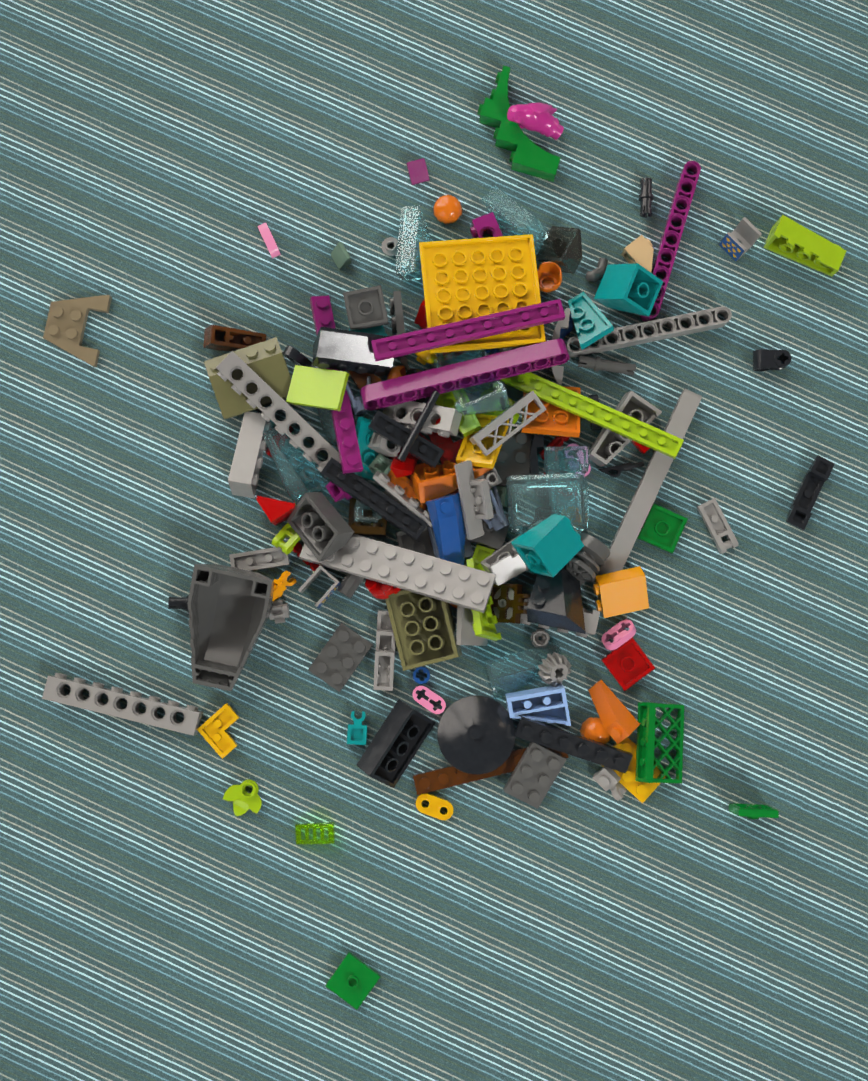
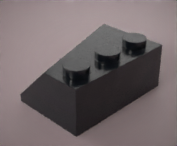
M564 568L554 577L538 574L527 606V622L586 634L580 581Z

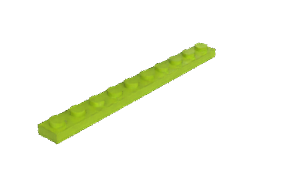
M531 372L500 379V382L525 393L534 391L539 399L673 459H676L684 442L681 438Z

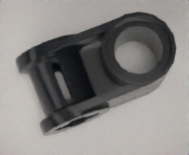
M754 350L753 371L782 370L790 364L791 354L786 350Z

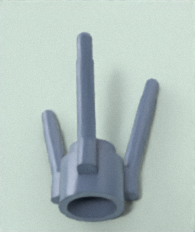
M370 376L367 377L366 385L371 384ZM347 382L346 391L351 400L354 414L361 415L369 412L363 406L362 397H354L352 389Z
M494 486L492 487L494 495L492 490L489 491L496 514H494V518H491V521L483 520L487 523L489 529L494 528L495 531H498L508 526L509 523L497 488Z

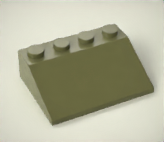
M277 337L233 351L283 400L287 399L291 376ZM229 353L204 361L224 420L255 410L246 402L248 398L243 393L239 395L231 388L234 385L231 381L227 380L225 382L217 374L219 370L216 367ZM236 369L233 371L232 377L234 380L242 379V370ZM249 383L246 389L249 394H254L257 392L258 387L255 383ZM268 396L261 399L263 407L272 404V400Z
M407 590L388 595L389 598L385 599L403 671L463 656L460 645H456V627L448 602Z

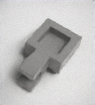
M604 766L592 777L605 791L610 789L615 800L619 801L624 797L623 794L627 790L619 783L621 778L611 768Z

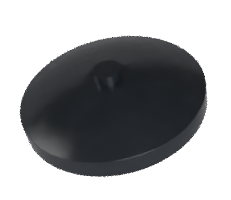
M467 696L451 704L442 715L437 733L438 744L445 759L457 770L474 775L486 774L502 766L509 758L515 744V726L508 711L497 701L485 696Z

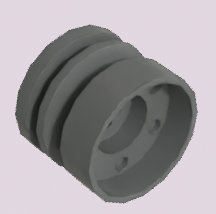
M578 532L584 547L563 568L581 580L593 582L596 574L600 572L599 566L605 564L611 552L597 538L584 532Z

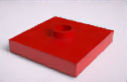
M633 637L601 659L623 691H626L655 669Z

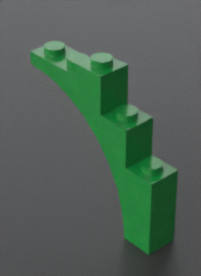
M503 65L502 71L498 72L496 76V89H492L490 99L485 97L484 104L479 105L477 115L480 116L479 123L495 127L493 136L496 139L495 146L512 151L509 162L512 163L511 170L554 182L561 157L548 153L535 145L523 133L517 123L507 119V112L510 107L508 80L511 67Z

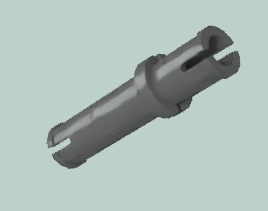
M579 355L577 367L594 369L596 372L602 370L634 376L635 372L633 371L636 369V364L601 359L599 356L593 358Z

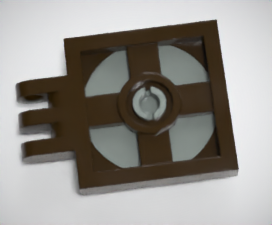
M493 585L490 594L493 604L490 607L493 616L496 615L498 623L520 624L521 614H527V609H524V606H528L529 602H524V599H530L531 595L522 594L523 585Z

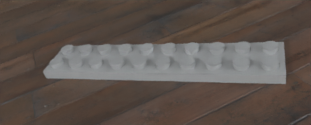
M356 534L351 536L344 547L321 562L318 561L305 543L299 556L304 561L482 613L485 612L496 579V574Z

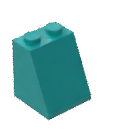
M638 263L610 264L606 268L594 299L607 308L649 316L663 281Z
M557 514L551 515L511 542L530 572L554 577L584 547L580 540L581 536L573 529L570 519L565 515Z

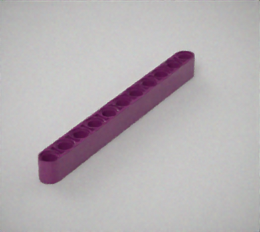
M553 339L369 384L362 387L360 393L364 408L370 411L430 397L433 390L442 394L566 363L570 356L564 340Z

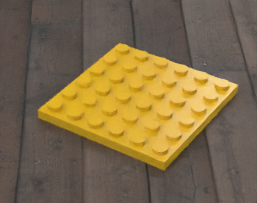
M533 234L419 242L427 328L541 303ZM544 324L430 349L429 351L430 353L529 346L546 341Z

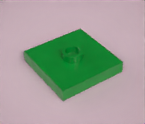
M653 503L637 539L673 554L688 519Z
M729 804V811L737 816H744L749 819H759V817L779 818V811L768 805Z
M348 952L325 986L357 1010L381 975L351 952Z

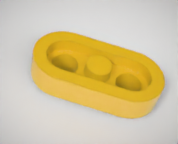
M429 793L420 794L416 799V808L421 813L440 820H448L453 815V806L448 800ZM427 800L429 805L427 807L422 806V801ZM446 807L447 813L442 814L440 809Z

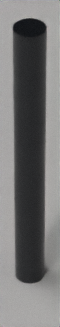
M433 390L397 458L398 460L404 462L440 396L439 392Z

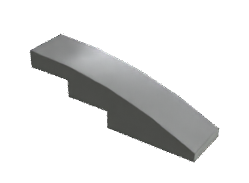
M378 610L373 690L393 691L396 641L388 610Z

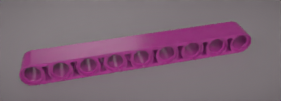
M688 161L680 173L651 272L655 276L656 274H661L664 277L662 280L663 284L658 294L659 297L656 298L652 308L654 315H640L641 320L644 322L655 320L660 312L701 171V167L696 161ZM687 170H691L694 175L688 174ZM682 187L687 188L689 192H684ZM676 205H682L684 209H678ZM671 222L678 223L679 227H674ZM666 239H671L674 244H668ZM661 257H667L669 262H664Z

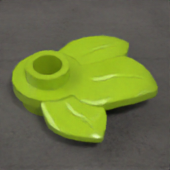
M251 779L243 781L240 785L230 786L223 796V799L226 801H234L233 810L235 816H241L249 809L257 814L262 806V800L258 795V784ZM246 786H251L252 792H247Z

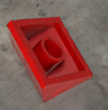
M262 496L256 497L257 502L268 519L275 526L287 520L297 506L291 502Z

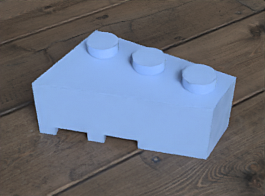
M557 684L555 687L550 685L505 694L510 718L520 719L523 716L534 721L571 726L566 692L561 684Z

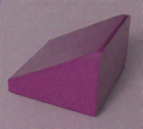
M424 158L407 163V171L412 185L430 181Z

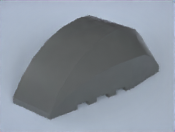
M220 564L194 565L187 603L191 634L190 647L192 649L193 683L227 691L233 690L270 616L274 591V581L257 572Z

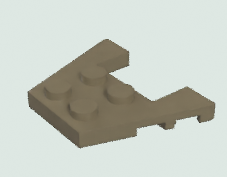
M100 295L51 302L43 338L89 365L97 367L100 351L81 346L89 311L109 313L112 297L110 295Z

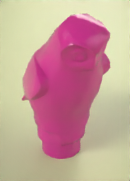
M544 103L512 105L508 109L507 119L518 123L522 129L525 128L538 132L554 140H557L564 130V127L559 124L558 118L553 116L557 108H553L552 105Z

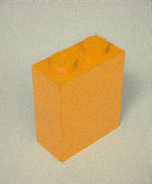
M640 566L596 576V584H593V590L595 595L598 596V600L595 601L597 611H601L604 618L649 608L646 577Z

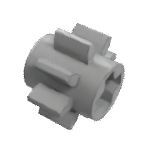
M283 600L272 601L273 605L271 606L269 619L275 620V624L285 623V618H290L288 603L283 604Z

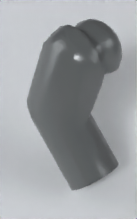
M599 258L597 268L586 273L587 281L597 282L603 278L607 268V259Z

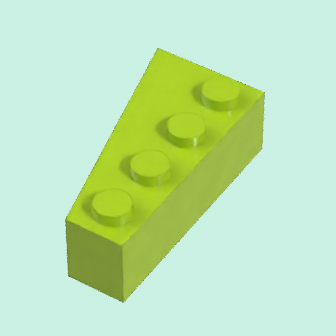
M783 214L771 228L763 247L831 277L838 272L846 254V250L841 248V246L830 242Z

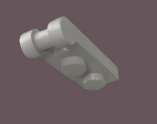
M715 498L697 506L720 554L727 552V549L739 546ZM726 535L728 541L723 543L721 537Z

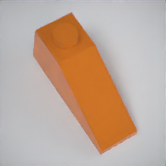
M602 680L598 681L588 690L604 729L617 744L630 736L640 725Z

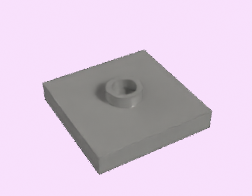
M457 606L456 645L487 646L488 639L475 636L471 609Z

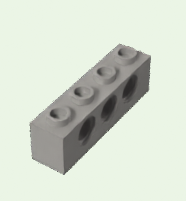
M409 401L385 407L383 413L412 431L426 404ZM434 405L421 432L425 434L436 432L439 436L449 438V435L457 436L462 413L454 408ZM441 418L440 422L436 425V421Z

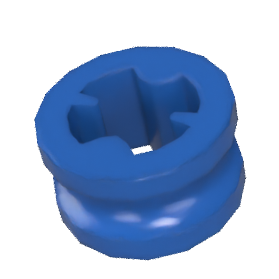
M417 667L413 672V679L419 684H424L430 679V672L426 667ZM421 669L424 673H427V678L424 677L425 680L423 681L416 677V672L419 673L418 670Z

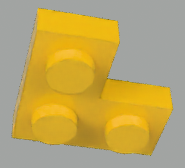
M228 703L222 706L197 729L222 759L238 746L226 732L240 718Z

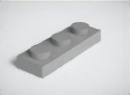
M280 547L229 555L231 567L248 571L290 565L289 555L283 553Z

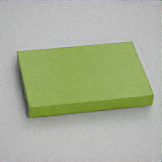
M295 365L286 402L288 404L340 411L349 373Z

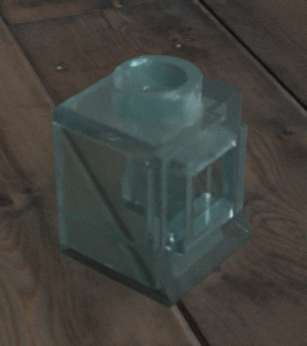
M356 500L353 522L371 524L377 523L378 519L381 520L382 517L373 511L372 517H363V510L371 509Z

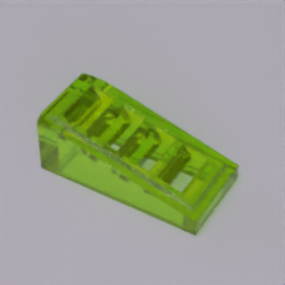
M335 822L295 824L296 844H335ZM309 828H313V839H309ZM317 828H320L321 838H317ZM324 828H328V838H325ZM301 829H305V839L301 837Z

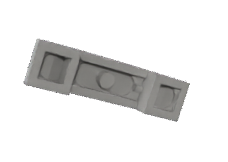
M566 308L564 311L565 319L557 322L552 340L560 338V329H568L570 308ZM553 366L552 371L555 381L558 385L562 386L564 366Z

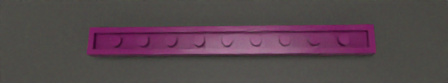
M329 295L310 297L316 336L320 327L336 329ZM345 389L341 410H331L343 474L363 471L350 399Z
M561 299L372 340L371 345L375 361L377 362L564 320L565 313Z

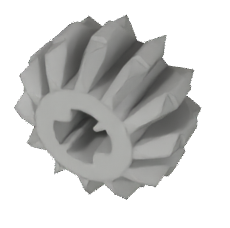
M554 652L552 655L547 654L546 659H541L543 663L538 665L540 669L538 674L543 679L542 681L555 687L557 683L562 685L564 679L568 680L567 675L571 673L569 668L572 665L564 655Z

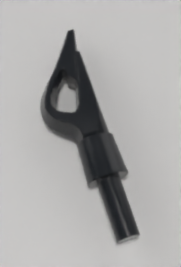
M628 462L622 465L598 469V471L617 478L621 475L622 471H630L632 468L642 467L644 462ZM610 470L617 471V474L614 475L610 474L609 472Z

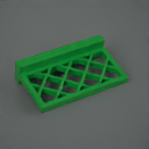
M638 702V722L640 725L637 727L635 781L682 784L684 705ZM656 707H659L663 712L659 719L655 716ZM674 708L678 709V715L675 720L670 715ZM665 718L671 723L667 729L661 724ZM657 727L662 731L658 739L655 737V729ZM673 728L677 731V737L674 740L669 735ZM665 737L670 742L666 749L660 743ZM656 747L662 752L657 759L654 756V749ZM673 747L676 750V757L674 759L668 754ZM664 757L669 761V765L665 769L660 764ZM657 766L661 774L657 778H653L654 768ZM672 767L676 770L675 779H671L668 775Z

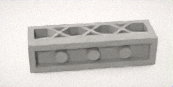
M531 391L471 436L469 440L473 445L477 444L483 454L487 456L543 413L546 408L534 391ZM534 400L539 410L536 413L527 412L528 404ZM516 413L523 414V422L520 425L512 424L513 415ZM500 425L508 426V434L505 437L497 436ZM485 437H492L493 446L487 450L481 440Z

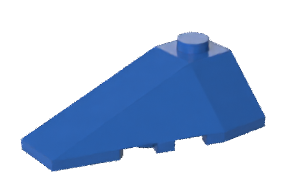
M459 492L426 501L440 559L464 565L466 529Z

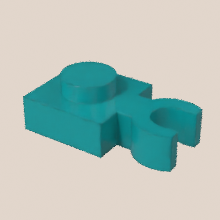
M354 710L351 712V719L354 721V724H348L347 744H367L368 725H362V721L366 717L365 711H362V717L359 719L355 717Z

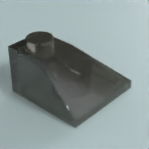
M552 226L536 256V260L542 263L548 261L557 263L561 267L562 272L574 274L583 258L581 230L578 228Z

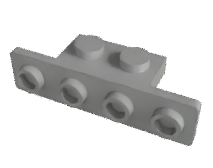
M467 460L455 464L454 467L467 539L473 540L484 535L482 519L489 520L494 518L488 480L475 479L472 461Z
M376 471L372 478L386 489L384 494L432 527L428 510H423L416 499L413 497L409 498L404 494L405 491L402 487L391 483L390 478L385 473Z

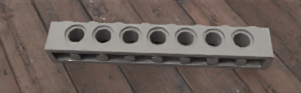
M233 351L216 367L219 370L217 374L225 382L227 380L231 381L234 384L231 388L239 395L243 393L248 398L246 402L253 409L257 406L262 411L260 415L267 422L272 420L276 424L274 428L282 436L286 434L291 438L288 442L296 449L300 447L304 451L302 455L310 463L314 460L318 464L316 468L320 472L331 457L341 463L339 452ZM236 369H240L243 372V377L240 380H234L232 377V373ZM249 383L257 385L258 390L256 393L249 394L246 387ZM265 396L270 397L272 400V404L268 408L261 405V399ZM277 410L285 411V420H276L275 413ZM293 423H297L300 426V432L295 435L289 432V426ZM306 437L314 439V445L310 448L303 445V440ZM320 450H325L328 453V458L325 461H320L317 458V453Z
M55 673V675L47 677L42 699L192 736L198 733L197 729L200 726L203 711H198L199 707L187 705V707H182L176 701L168 700V703L160 701L161 698L156 696L145 698L141 697L142 693L131 691L129 694L123 692V688L114 686L108 689L104 688L105 684L93 682V684L85 683L86 679L74 677V680L67 679V675L62 673ZM66 684H68L71 688V691L68 695L64 692V687ZM84 689H87L90 693L88 699H85L82 695ZM104 693L108 696L106 704L101 701V696ZM122 698L127 700V707L125 709L120 706ZM141 702L146 705L145 713H141L138 709ZM159 707H162L165 710V716L163 718L159 717L157 714V710ZM178 712L183 713V722L177 721L176 714Z

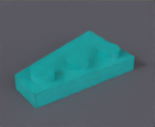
M584 291L568 301L581 350L614 331L613 325Z

